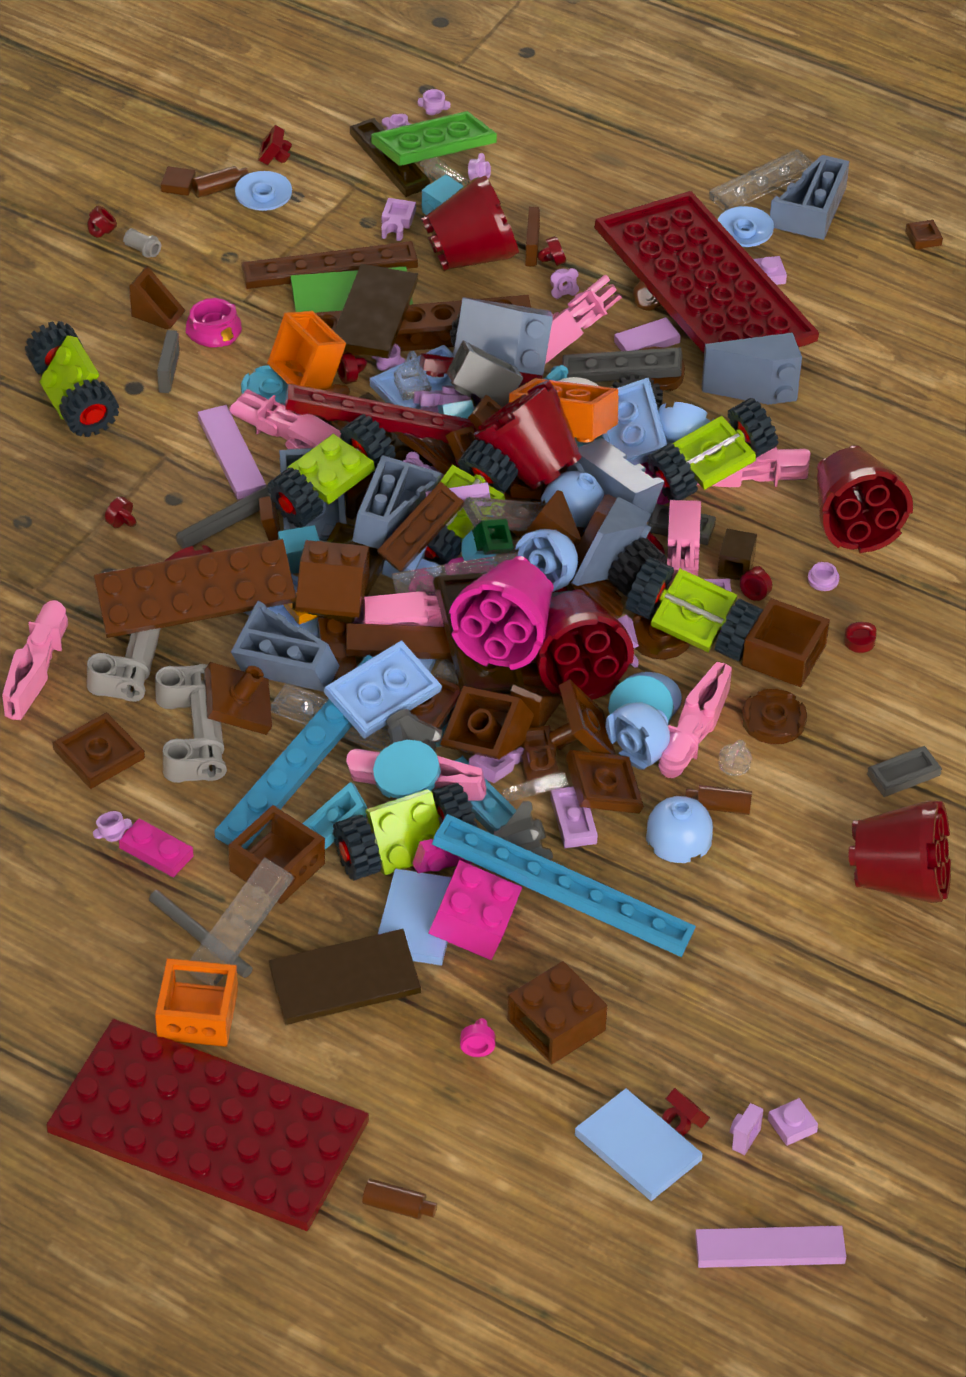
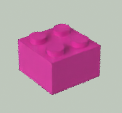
M459 860L428 934L492 960L522 887Z

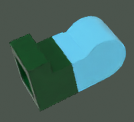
M507 519L480 521L464 537L461 545L462 556L467 564L493 562L496 554L509 553L514 549Z

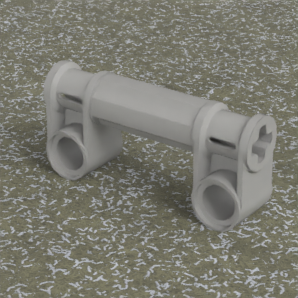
M161 628L132 633L125 657L106 653H97L89 657L87 661L88 691L97 696H108L127 701L141 700L145 695L144 682L150 675ZM131 686H134L133 692H130Z
M206 664L178 667L166 666L159 669L156 673L155 699L160 707L165 709L191 707L194 739H171L163 746V775L171 782L214 781L222 778L227 772L226 763L222 760L224 743L221 722L207 718L204 672L207 667ZM201 674H204V680L201 681ZM209 765H212V771L209 770Z

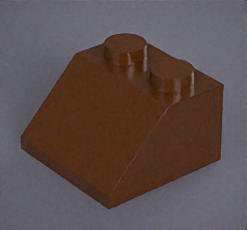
M306 540L300 560L296 611L359 618L370 575L369 546Z
M463 686L440 745L449 749L501 759L523 744L534 713L519 697Z

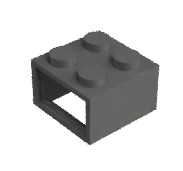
M464 340L447 370V374L451 379L450 383L454 385L456 391L468 397L473 393L480 399L487 394L501 407L509 403V393L516 390L523 380V376L517 367Z

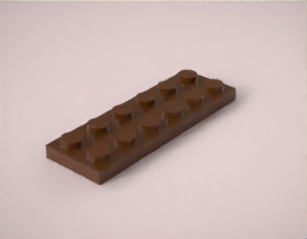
M283 539L94 575L106 638L253 611L257 601L265 604L266 608L296 602V593Z

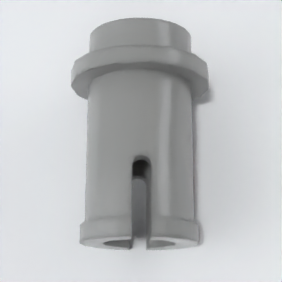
M133 228L127 230L124 235L123 242H125V245L142 252L144 257H156L161 250V242L156 236H147Z

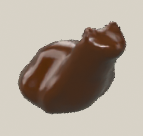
M640 281L634 287L633 296L638 308L652 311L655 307L661 306L643 281Z

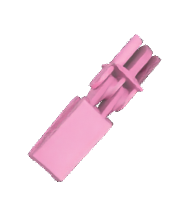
M603 275L584 292L575 295V298L567 304V309L560 313L552 314L553 320L545 364L584 333L581 327L586 329L599 318L608 314L607 310L622 298L620 294L609 298L617 290L613 284L598 291L610 281L607 275Z
M247 389L229 409L230 413L235 417L255 426L256 434L262 431L268 435L281 436L286 439L285 445L289 450L314 448L332 434L339 438L341 435L338 429L314 415H297L290 410H285L284 405L275 401V395L267 399Z
M776 446L757 457L755 462L712 486L740 487L743 480L753 479L758 482L774 481V485L777 487L778 480L807 479L810 451L808 449H777Z
M670 500L667 565L674 568V573L669 585L672 584L680 568L698 576L701 501Z
M408 592L368 596L363 599V624L444 627L437 596H428L425 592Z
M56 600L49 601L43 605L35 622L29 621L30 635L28 636L27 643L23 649L16 650L2 694L5 717L12 720H21L45 685L48 679L47 671L52 659L53 650L62 651L61 639L68 626V618L65 614V607Z
M716 662L687 696L678 721V727L668 726L670 742L662 752V756L659 758L660 763L658 764L661 773L665 777L675 778L681 775L691 759H697L699 743L709 732L714 730L730 690L732 667Z
M354 749L347 754V764L353 781L376 785L373 767L380 752ZM437 756L441 773L435 782L433 790L453 783H459L463 787L464 792L467 793L468 801L483 800L486 795V783L482 768Z

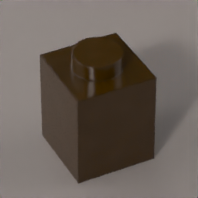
M726 529L719 554L718 577L740 580L748 570L752 569L756 552L757 534Z

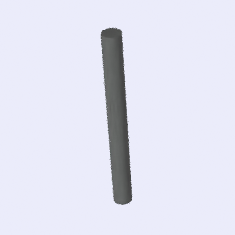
M158 890L151 893L149 897L151 903L223 962L237 965V973L240 976L246 978L251 974L253 968L165 895Z

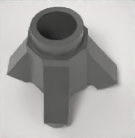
M409 709L400 710L386 720L389 727L387 732L390 735V745L403 740H416L429 745L434 752L436 751V744L434 742L441 740L442 730L418 719L416 715L411 714Z
M523 801L507 824L502 825L501 829L494 831V835L551 860L553 858L551 849L543 847L541 839L546 838L540 819H533L531 815L533 810L532 803L530 801Z

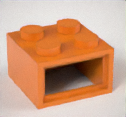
M313 311L284 313L267 364L287 384L325 391L333 383L346 342Z
M167 958L155 1013L157 1036L165 1037L175 1042L227 1047L238 993L237 965ZM175 970L227 975L226 986L176 982Z

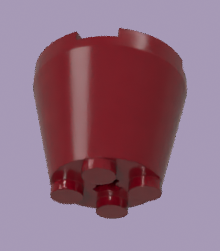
M486 175L474 178L432 212L421 218L427 234L432 233L428 240L433 252L441 253L437 257L443 271L507 260L519 253L511 226L507 223L505 214L500 206L501 203Z
M550 380L543 381L527 391V396L524 394L513 402L507 403L478 426L480 431L473 433L478 441L482 440L486 445L490 443L494 449H500L502 451L501 454L507 455L510 458L509 461L514 462L515 468L518 469L517 477L530 486L532 490L543 483L545 485L551 483L561 475L558 470L565 465L570 467L582 458L558 393Z
M858 445L836 451L818 463L817 489L820 523L827 538L834 546L851 550L858 549L859 553L872 552L889 545L902 534L901 528L906 523L909 514H913V498L907 485L899 475Z
M577 589L554 596L550 601L544 643L536 655L537 669L544 685L553 694L561 695L559 685L570 679L591 700L610 693L620 684L619 680L625 674L629 665L633 664L634 647L627 630L616 618L582 590Z
M924 801L865 819L853 820L852 836L855 840V846H849L848 857L850 866H856L854 872L855 886L857 888L863 887L929 903L943 902V899H947L951 882V859H949L947 838L950 835V828L943 801Z

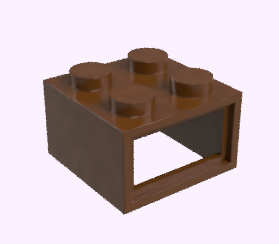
M770 598L745 639L742 666L801 688L827 645L830 619Z
M274 805L228 845L230 872L279 904L284 903L325 864V838ZM271 820V831L249 851L241 847Z
M562 961L508 995L507 1020L552 1065L606 1031L608 1005ZM527 1016L550 1039L549 1048L520 1020L521 1018Z

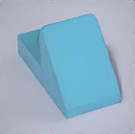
M349 782L302 824L325 838L326 849L336 839L333 835V824L360 814L366 818L365 809H367V806L356 786Z

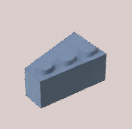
M821 155L802 172V177L796 183L791 182L787 186V190L780 197L776 196L771 200L770 218L773 220L774 228L824 240L847 187L850 161Z
M603 438L578 447L582 458L572 466L567 467V471H580L592 475L603 489L604 495L609 494L615 498L620 497L651 513L652 516L664 484L663 479L660 477L654 479L645 473L646 468L641 464L633 465L627 461L625 453Z
M382 455L358 511L352 541L379 549L426 498L425 492L432 491L438 485L442 473Z
M257 601L231 650V654L241 671L245 672L248 666H256L263 671V677L269 680L323 692L325 686L332 682L340 667L326 642L302 627L294 626L287 621L286 617L270 611L260 601Z

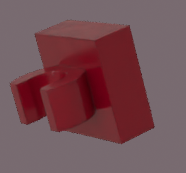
M274 125L261 142L258 161L269 165L273 158L281 163H285L291 155L288 151L291 149L292 144L287 140H283L285 129Z
M676 1088L665 1098L674 1107L667 1109L663 1113L662 1119L670 1124L674 1118L680 1116L681 1122L675 1130L682 1136L689 1132L691 1122L702 1129L710 1119L703 1110Z

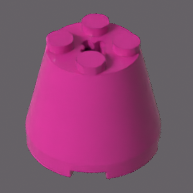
M516 556L511 560L501 562L464 588L456 597L449 611L454 630L452 632L453 639L467 656L486 667L489 663L509 667L510 670L526 666L536 657L544 643L551 595L554 588L553 583L525 557Z

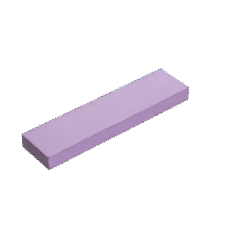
M227 405L199 411L198 420L237 500L266 487V483Z
M842 1226L696 1229L695 1234L698 1268L845 1264L846 1261Z

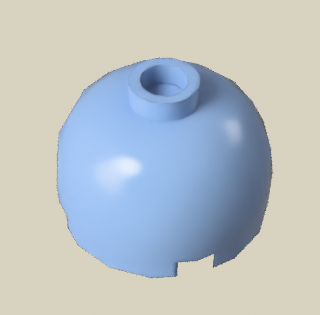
M674 402L673 407L665 408V403L658 409L668 444L674 443L711 422L706 418L707 412L688 403Z
M566 471L548 484L543 492L541 501L545 500L547 504L557 490L562 491L576 526L584 528V532L604 497V491L592 475L580 471Z
M540 529L523 535L518 541L515 550L519 549L518 556L525 557L545 574L547 579L553 583V592L565 587L573 579L578 567V554L574 544L567 536L557 530Z
M643 702L627 703L616 709L606 718V730L611 743L618 742L619 746L623 749L619 752V755L629 757L631 765L635 768L645 769L656 763L670 742L668 719L665 714Z
M687 796L669 797L657 804L649 815L646 841L648 845L650 843L654 848V853L659 858L674 863L691 862V857H696L701 854L700 858L704 856L712 845L713 822L708 810L698 800Z

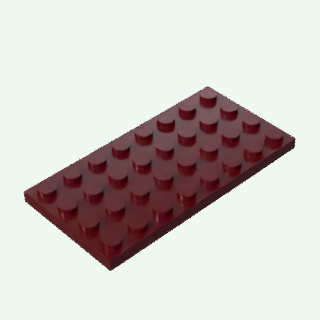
M692 191L595 220L594 228L637 278L645 283L650 293L703 353L705 352V344L786 333H793L798 348L818 341V330Z
M112 1019L46 1125L47 1133L308 1232L367 1126L369 1113Z

